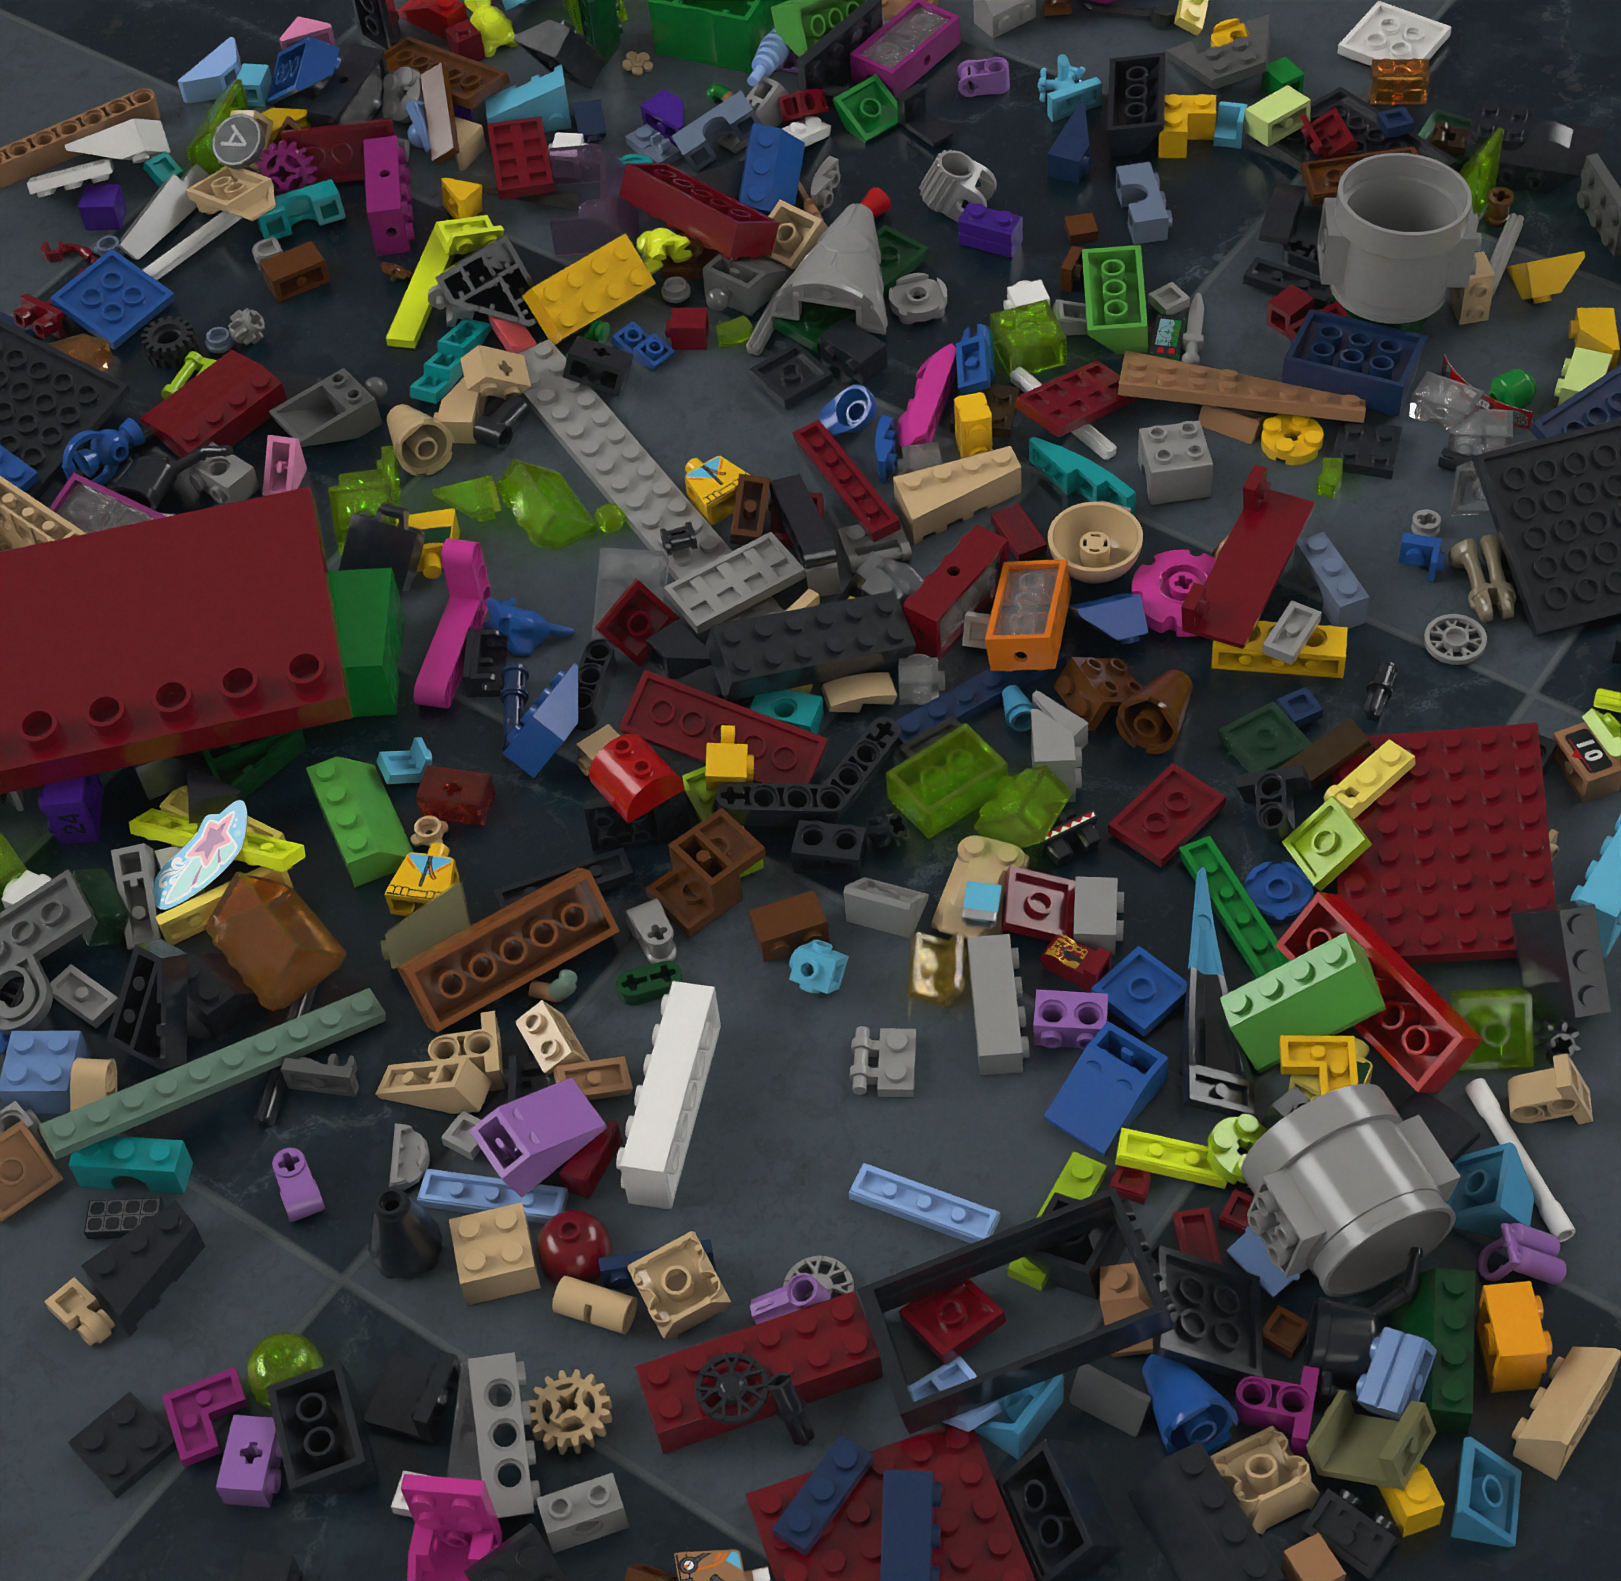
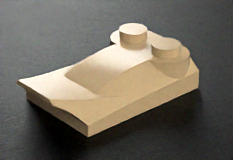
M225 166L186 189L189 199L196 203L198 210L203 213L206 212L208 215L222 210L254 221L276 206L274 184L271 178L244 168L235 170Z
M975 835L964 838L958 845V856L932 919L931 927L938 929L940 932L963 938L1002 935L1001 924L1005 873L1010 865L1028 869L1029 856L1018 846ZM967 881L1002 885L998 920L996 926H993L992 929L965 926L964 922L961 921Z

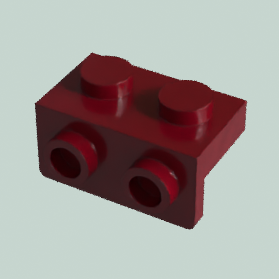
M1333 108L1312 123H1310L1305 113L1299 116L1304 124L1300 130L1308 143L1314 141L1309 145L1318 159L1322 156L1324 159L1344 157L1359 147L1336 108Z

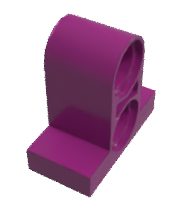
M1303 1366L1301 1385L1257 1376L1244 1378L1239 1382L1236 1389L1234 1408L1238 1420L1248 1426L1262 1429L1273 1425L1278 1432L1292 1434L1290 1450L1296 1456L1305 1457L1319 1368ZM1256 1398L1259 1399L1262 1403L1258 1405H1251L1247 1403L1245 1399ZM1288 1405H1294L1298 1407L1301 1411L1297 1413H1291L1287 1411L1284 1407Z

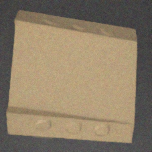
M690 1231L629 1264L627 1267L663 1339L677 1338L679 1334L714 1315L724 1313L731 1304L694 1231Z
M1273 1425L1209 1456L1252 1526L1261 1535H1264L1266 1529L1307 1508L1312 1511L1320 1496L1319 1491L1312 1482L1309 1464L1303 1457L1294 1456L1286 1436L1282 1432H1278Z

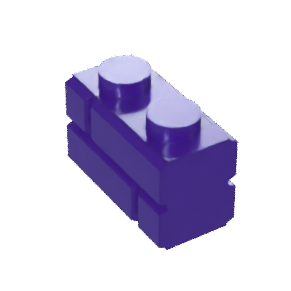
M968 203L958 220V231H960L958 234L959 244L1013 258L1023 241V217L1013 215L1008 211L986 208L982 204Z

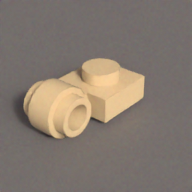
M75 1277L44 1301L47 1308L70 1331L81 1323V1326L77 1328V1332L89 1346L96 1342L98 1344L103 1342L112 1334L110 1330L115 1327L114 1322L105 1311L100 1309L97 1313L94 1312L100 1307L97 1298Z

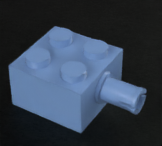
M11 1031L0 1076V1098L4 1106L7 1107L14 1101H17L24 1111L30 1108L35 1114H66L70 1112V1077L73 1062L76 1058L91 1059L92 1054L81 1031Z

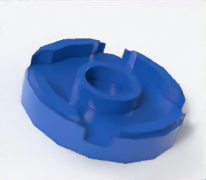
M1273 861L1264 862L1253 868L1246 877L1244 889L1264 920L1277 924L1294 922L1312 900L1314 893L1313 884L1302 869L1290 862L1282 861V864H1273Z

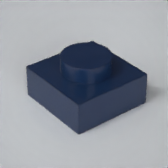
M1405 107L1377 113V123L1387 138L1398 137L1415 130V122Z
M1307 687L1277 699L1278 710L1294 730L1323 718L1324 709Z

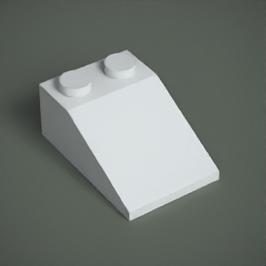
M137 118L65 145L67 151L132 160L133 163L147 161L165 151L171 153L161 121Z

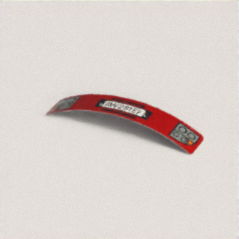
M1443 354L1442 374L1450 387L1465 402L1493 419L1524 429L1530 428L1534 414L1532 411L1506 405L1476 390L1457 374L1448 362L1445 354Z

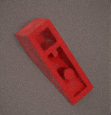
M409 0L396 10L400 18L446 41L445 29L468 20L465 3L458 0Z

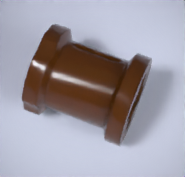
M1496 187L1488 193L1489 209L1486 210L1484 218L1490 225L1501 227L1506 224L1511 214L1509 207L1514 201V194L1508 188Z

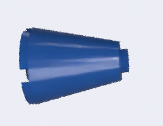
M1151 1354L1142 1368V1375L1148 1395L1152 1398L1151 1405L1166 1451L1171 1455L1200 1441L1208 1455L1216 1452L1231 1438L1228 1430L1233 1422L1237 1427L1238 1417L1236 1410L1230 1402L1187 1364Z

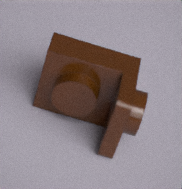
M1072 245L1061 266L1060 290L1072 292L1077 281L1081 282L1084 275L1082 249L1086 248Z

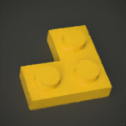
M1280 1035L1281 1075H1318L1320 1096L1343 1087L1358 1084L1355 1036Z

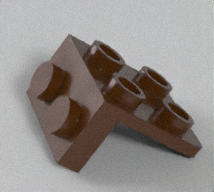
M1071 657L1053 685L1070 711L1088 722V731L1096 730L1110 707H1119L1126 698L1143 688L1136 682L1128 671L1127 665L1120 659Z

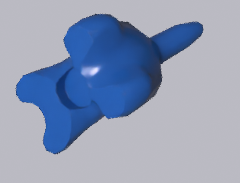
M493 597L486 599L490 619L483 622V628L495 629L501 632V636H507L508 650L512 655L518 657L531 655L534 649L541 646L548 635L567 637L575 634L573 628L549 623L534 610H523L515 607L516 598L502 602Z

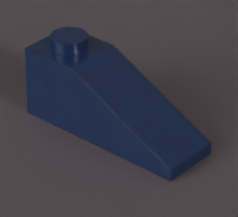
M1083 103L1078 104L1047 153V176L1079 184L1084 174L1090 172L1092 166V157H1089L1086 110Z

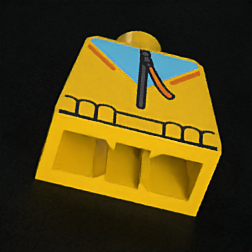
M716 456L706 463H702L698 458H693L685 466L687 474L684 478L687 496L710 526H713L734 513L739 473L750 474L722 456Z
M432 843L427 854L411 852L406 855L385 892L391 914L409 916L447 888L459 882L455 860L448 857L450 850L446 845Z

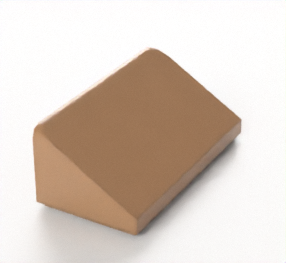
M1202 405L1198 421L1200 420L1201 426L1252 444L1262 432L1263 424L1267 417L1245 409Z

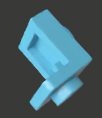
M422 737L414 738L410 750L379 752L376 762L387 784L424 782L427 771L432 766V754L427 749Z

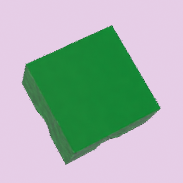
M648 0L655 54L751 74L753 72L752 62L761 41L775 27L771 7L788 0Z
M392 568L328 571L353 717L396 715L400 682L398 662L403 650L405 614Z

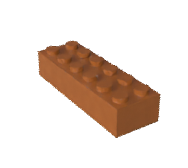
M576 868L396 967L427 1027L435 1032H439L618 933L620 930L590 870Z

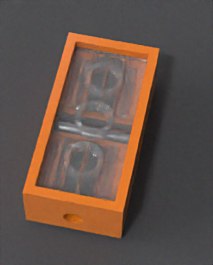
M1067 559L1003 563L985 637L991 671L1011 672L1014 670L1043 671L1056 669L1072 593Z

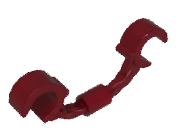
M48 241L44 242L41 246L43 256L48 262L63 261L66 253L78 252L82 258L92 264L98 260L93 251L81 245L63 244L62 241H59V247L54 251L50 250ZM79 269V272L76 276H78L85 269Z

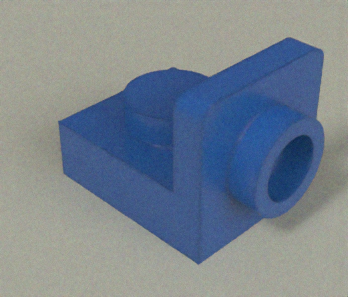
M1403 532L1399 563L1429 568L1428 581L1434 582L1436 571L1443 572L1446 553L1440 552L1442 539Z

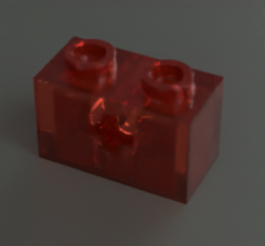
M427 765L416 794V799L421 817L434 816L439 820L485 826L496 793L491 774Z

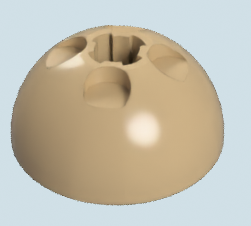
M1085 502L1071 506L1055 517L1048 530V545L1053 559H1067L1070 577L1090 584L1110 582L1125 574L1136 562L1143 543V531L1135 516L1120 506L1106 502Z

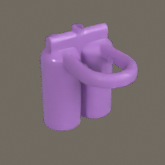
M1520 1223L1501 1224L1503 1237L1487 1245L1479 1255V1273L1488 1281L1495 1282L1500 1280L1513 1270L1554 1285L1559 1284L1566 1276V1264L1562 1259L1557 1258L1560 1251L1559 1239L1555 1235ZM1502 1247H1506L1509 1262L1505 1265H1500L1498 1270L1490 1273L1487 1268L1490 1255L1495 1251L1500 1252Z

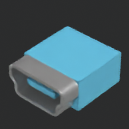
M967 881L961 918L965 926L992 929L993 926H996L1002 885Z

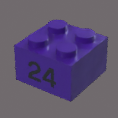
M98 774L44 785L43 793H39L38 796L39 809L41 813L46 814L49 832L55 834L59 845L99 842L104 788Z

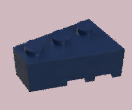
M884 1470L880 1581H940V1566H933V1549H940L941 1524H935V1507H941L942 1482H936L933 1471Z

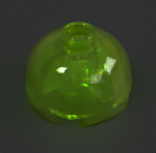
M292 1332L273 1333L262 1339L251 1351L246 1364L247 1381L257 1402L271 1410L266 1387L325 1365L316 1346L303 1335Z

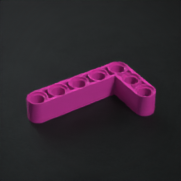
M451 538L445 540L442 548V565L450 598L414 687L415 704L446 709L451 706L463 676L468 628L481 630L488 612L486 599L491 597V587L480 543Z

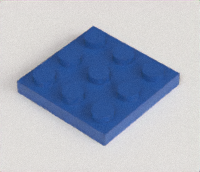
M111 248L51 296L50 299L54 307L62 310L66 316L115 350L173 303L175 295L171 290Z

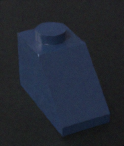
M601 99L573 103L578 133L583 134L585 143L601 141V136L606 135Z

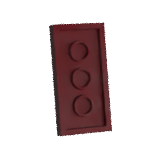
M389 118L285 130L281 132V135L287 147L294 141L296 142L297 150L305 147L304 155L306 157L313 156L314 159L309 163L310 166L317 167V170L311 173L317 180L315 183L309 184L311 186L330 179L334 183L364 180L363 140L395 136L393 120ZM299 177L296 179L297 185H295V187H299L303 177Z

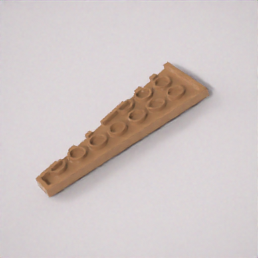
M1126 350L1118 387V395L1359 423H1364L1366 400L1360 399L1355 395H1340L1239 374L1230 369L1220 370Z

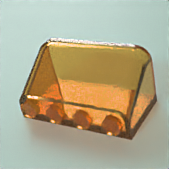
M236 872L204 927L213 939V944L222 950L228 958V963L243 977L244 984L250 987L258 996V1002L270 1010L286 1008L337 970L347 955L346 951L295 890L278 881Z

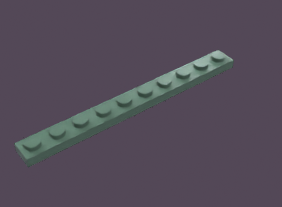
M365 989L39 1124L40 1133L54 1159L57 1160L283 1064L285 1058L297 1059L385 1022L386 1013L371 989Z

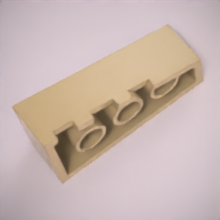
M1012 447L1000 448L893 477L895 505L913 545L922 542L923 537L932 532H935L937 535L947 530L948 524L960 518L965 521L973 517L974 511L982 507L989 509L1022 493L1021 465Z

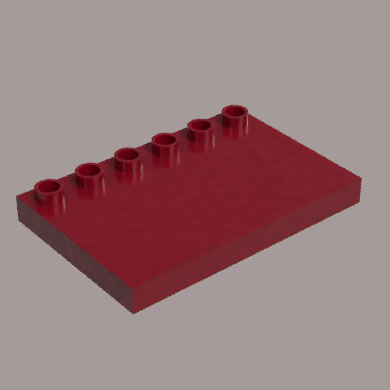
M310 487L0 552V794L353 718L319 514Z

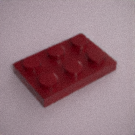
M1172 763L1108 824V833L1162 868L1179 851V847L1184 846L1226 805V796Z

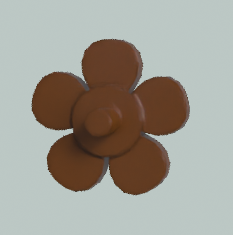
M381 262L382 271L392 274L391 281H396V278L406 279V277H412V272L403 266Z

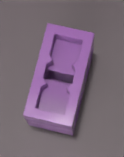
M1036 989L1033 1024L1034 1045L1046 1048L1072 1047L1085 1050L1090 1041L1107 1023L1108 994ZM1050 1020H1055V1021H1058V1022L1052 1023V1022H1048V1021H1050ZM1090 1022V1023H1093V1024L1087 1025V1024H1083V1023Z

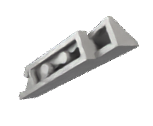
M197 163L184 173L181 179L173 174L160 186L122 236L119 247L134 260L140 259L197 208L196 203L189 199L186 189L210 175Z

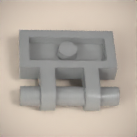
M857 1027L855 1038L851 1042L854 1065L850 1067L849 1079L853 1082V1093L863 1095L867 1092V1085H878V1097H914L916 1029L880 1028V1040H871L868 1027ZM868 1057H879L878 1068H870L868 1066Z

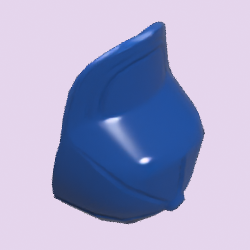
M855 384L851 385L823 407L819 414V420L833 437L845 432H861L872 423L876 416L877 405L875 398L866 387Z

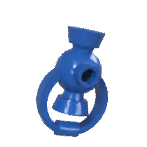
M127 418L119 427V431L114 429H104L99 432L86 430L76 434L68 442L63 454L62 468L67 479L69 480L73 473L78 474L72 461L74 455L77 465L88 477H92L97 472L100 463L105 465L103 471L91 480L103 486L115 475L118 465L127 458L129 446L135 447L146 442L144 433L133 419ZM92 439L91 450L85 448L76 451L82 443Z

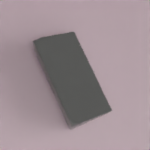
M1089 1364L1078 1368L1069 1402L1072 1405L1133 1437L1139 1436L1151 1416V1396Z

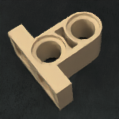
M495 1011L480 1013L482 1029L441 1035L433 1039L429 1044L428 1053L431 1061L443 1060L446 1057H450L447 1059L467 1057L492 1081L491 1091L505 1089L500 1029Z
M1568 1053L1553 1056L1554 1068L1517 1075L1509 1079L1507 1083L1510 1116L1516 1122L1534 1123L1569 1115L1574 1116L1578 1125L1593 1122L1590 1090Z
M76 1058L74 1060L70 1077V1112L117 1093V1066L114 1060Z

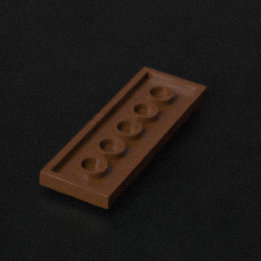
M409 36L384 51L389 74H393L399 68L410 67L418 70L421 75L442 62L448 67L452 102L468 109L478 107L483 100L496 94L510 82L508 73Z

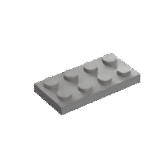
M769 532L665 586L664 593L666 598L694 631L700 634L710 629L711 626L717 625L805 579L806 574L803 566L776 536Z

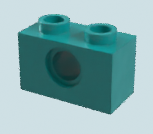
M787 689L756 695L750 706V709L817 735L824 720L822 696Z

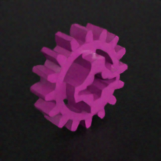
M285 140L280 141L278 147L275 143H272L268 146L269 151L263 150L260 153L263 159L256 162V165L262 168L257 174L271 178L276 196L310 186L309 184H313L317 180L316 177L311 175V173L317 170L316 166H310L309 163L314 159L313 156L306 157L304 155L305 147L297 150V145L294 141L288 147ZM277 155L275 159L276 165L270 167L271 160ZM282 168H284L285 171H290V172H293V173L288 176V173H287V172H283V171H279V170H281ZM299 177H303L301 184L299 185V187L296 188V179Z

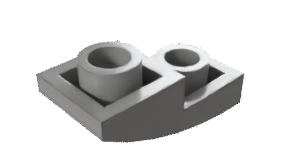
M828 156L821 164L811 185V198L815 199L820 214L832 204L834 198L832 188H835L840 181L838 159Z

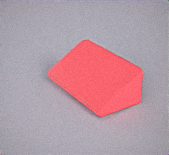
M488 315L492 330L508 352L518 354L537 345L525 325Z

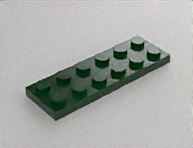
M886 225L876 232L881 254V263L879 265L884 286L883 296L889 292L891 287L893 289L897 285L896 281L899 278L910 274L930 256L929 247ZM801 301L802 313L799 321L776 317L773 320V328L819 353V335L843 317L852 323L855 322L856 310Z

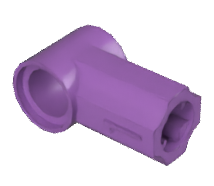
M801 1273L792 1277L787 1286L752 1299L749 1306L755 1323L759 1324L829 1300L831 1295L812 1275ZM813 1291L812 1296L808 1300L804 1301L806 1295L809 1292Z

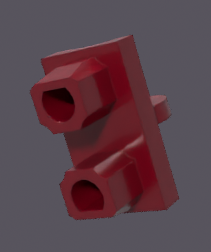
M27 293L20 297L22 306L13 312L17 326L24 329L29 325H33V331L43 339L50 335L59 339L67 336L62 326V320L65 319L66 315L62 310L51 304V299L43 302Z

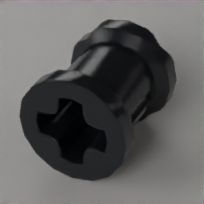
M686 522L685 526L668 531L665 528L660 529L662 545L667 556H671L672 552L691 547L693 550L698 548L691 522Z

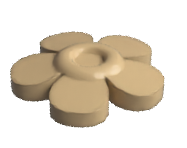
M631 51L626 54V60L622 62V67L627 71L632 70V74L635 76H641L643 71L649 72L653 69V63L649 61L650 55L648 53L641 52L637 54Z

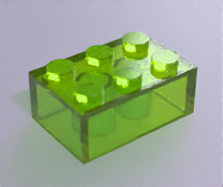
M965 723L886 772L887 797L930 839L1007 790L1008 763Z

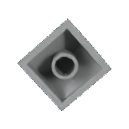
M864 877L846 885L844 888L846 921L912 939L928 901L929 894Z

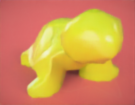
M463 0L467 8L473 12L469 21L481 32L485 57L494 56L496 48L502 45L509 47L519 46L513 40L515 34L512 28V21L507 19L504 13L497 7L491 6V0Z
M667 228L645 231L636 242L637 250L642 254L643 262L651 275L663 267L661 260H665L667 255L677 263L684 262L693 256L692 251L684 250L690 243L689 239L685 236L676 235Z

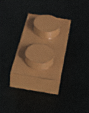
M625 1056L555 1066L553 1071L556 1083L572 1077L588 1100L630 1095L633 1090Z

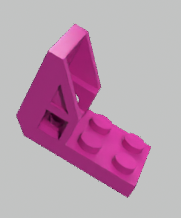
M404 1474L401 1491L415 1522L408 1553L407 1581H469L463 1571L502 1544L503 1531L485 1482L482 1480Z

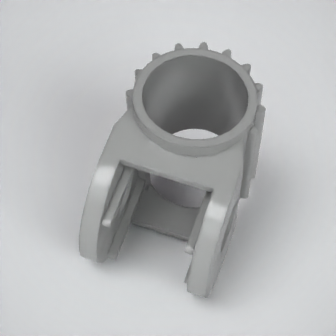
M950 149V151L944 150L942 154H938L919 187L921 192L919 195L922 196L923 201L932 210L944 213L949 218L958 222L960 215L964 211V208H961L964 199L971 204H982L987 208L986 201L993 196L997 182L995 176L988 168L973 161L966 154ZM979 180L981 182V186L975 187L977 181Z

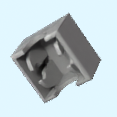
M1200 420L1164 426L1155 425L1139 429L1138 463L1141 473L1146 474L1147 495L1150 505L1212 496L1213 462Z

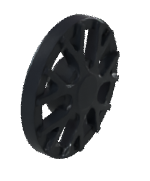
M730 1352L718 1355L709 1360L697 1376L695 1383L697 1402L701 1410L716 1422L722 1424L746 1422L755 1417L767 1402L769 1395L768 1377L763 1366L747 1354ZM739 1361L749 1364L743 1374L735 1371ZM726 1362L729 1371L720 1375L715 1367ZM757 1375L761 1376L763 1384L748 1386L746 1379ZM705 1377L717 1380L716 1387H702ZM748 1393L759 1399L753 1407L744 1402ZM717 1394L721 1401L710 1409L705 1401ZM738 1404V1415H726V1405ZM742 1408H745L748 1411L742 1413ZM722 1409V1414L717 1413V1411Z

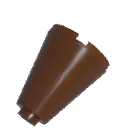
M1169 670L1126 698L1119 706L1116 717V726L1123 739L1134 748L1137 745L1146 748L1145 753L1162 754L1171 749L1178 740L1192 694L1193 684L1191 679L1182 671Z

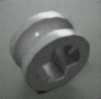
M1428 509L1417 511L1412 517V533L1435 538L1440 532V515Z

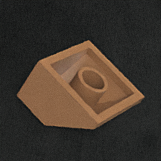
M1134 1263L1100 1267V1304L1105 1326L1152 1307ZM1148 1339L1111 1355L1112 1357L1153 1353V1339Z

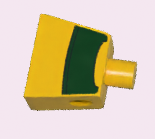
M455 508L409 515L408 527L413 526L422 529L423 533H426L417 572L423 571V575L426 578L434 579L441 575V568H443L442 548L447 538L459 539L460 528Z

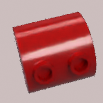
M625 734L606 744L595 756L589 771L590 782L628 824L684 790L683 781L638 734Z

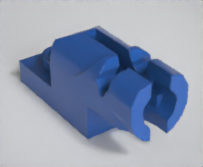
M977 324V335L975 337H971V330L967 327L963 332L961 342L956 343L958 389L962 396L991 388V382L995 381L994 338L991 329L986 325Z

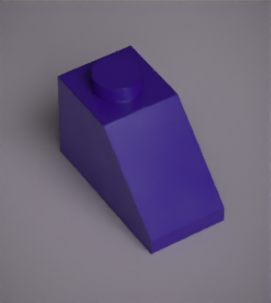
M663 89L640 105L643 126L648 124L654 130L660 132L665 139L668 138L670 143L678 147L672 135L686 127L684 103L680 97Z

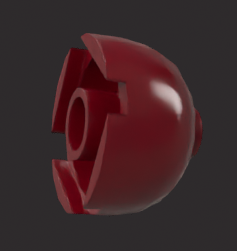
M567 1210L555 1215L543 1226L538 1236L537 1256L543 1273L555 1284H558L564 1276L593 1283L601 1277L599 1258L611 1256L613 1247L604 1224L598 1218L580 1210Z

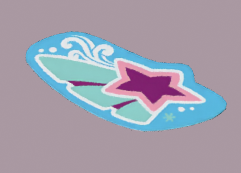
M238 800L233 802L220 814L207 815L192 840L159 871L154 880L155 904L159 909L167 910L186 901L216 879L236 858L242 848L247 827V808L244 801Z

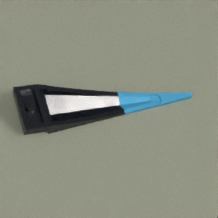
M1202 867L1197 872L1179 1065V1075L1182 1076L1183 1105L1232 1117H1239L1241 1114L1254 1116V1080L1245 1052L1229 1027L1220 997L1228 994L1217 943L1206 870Z

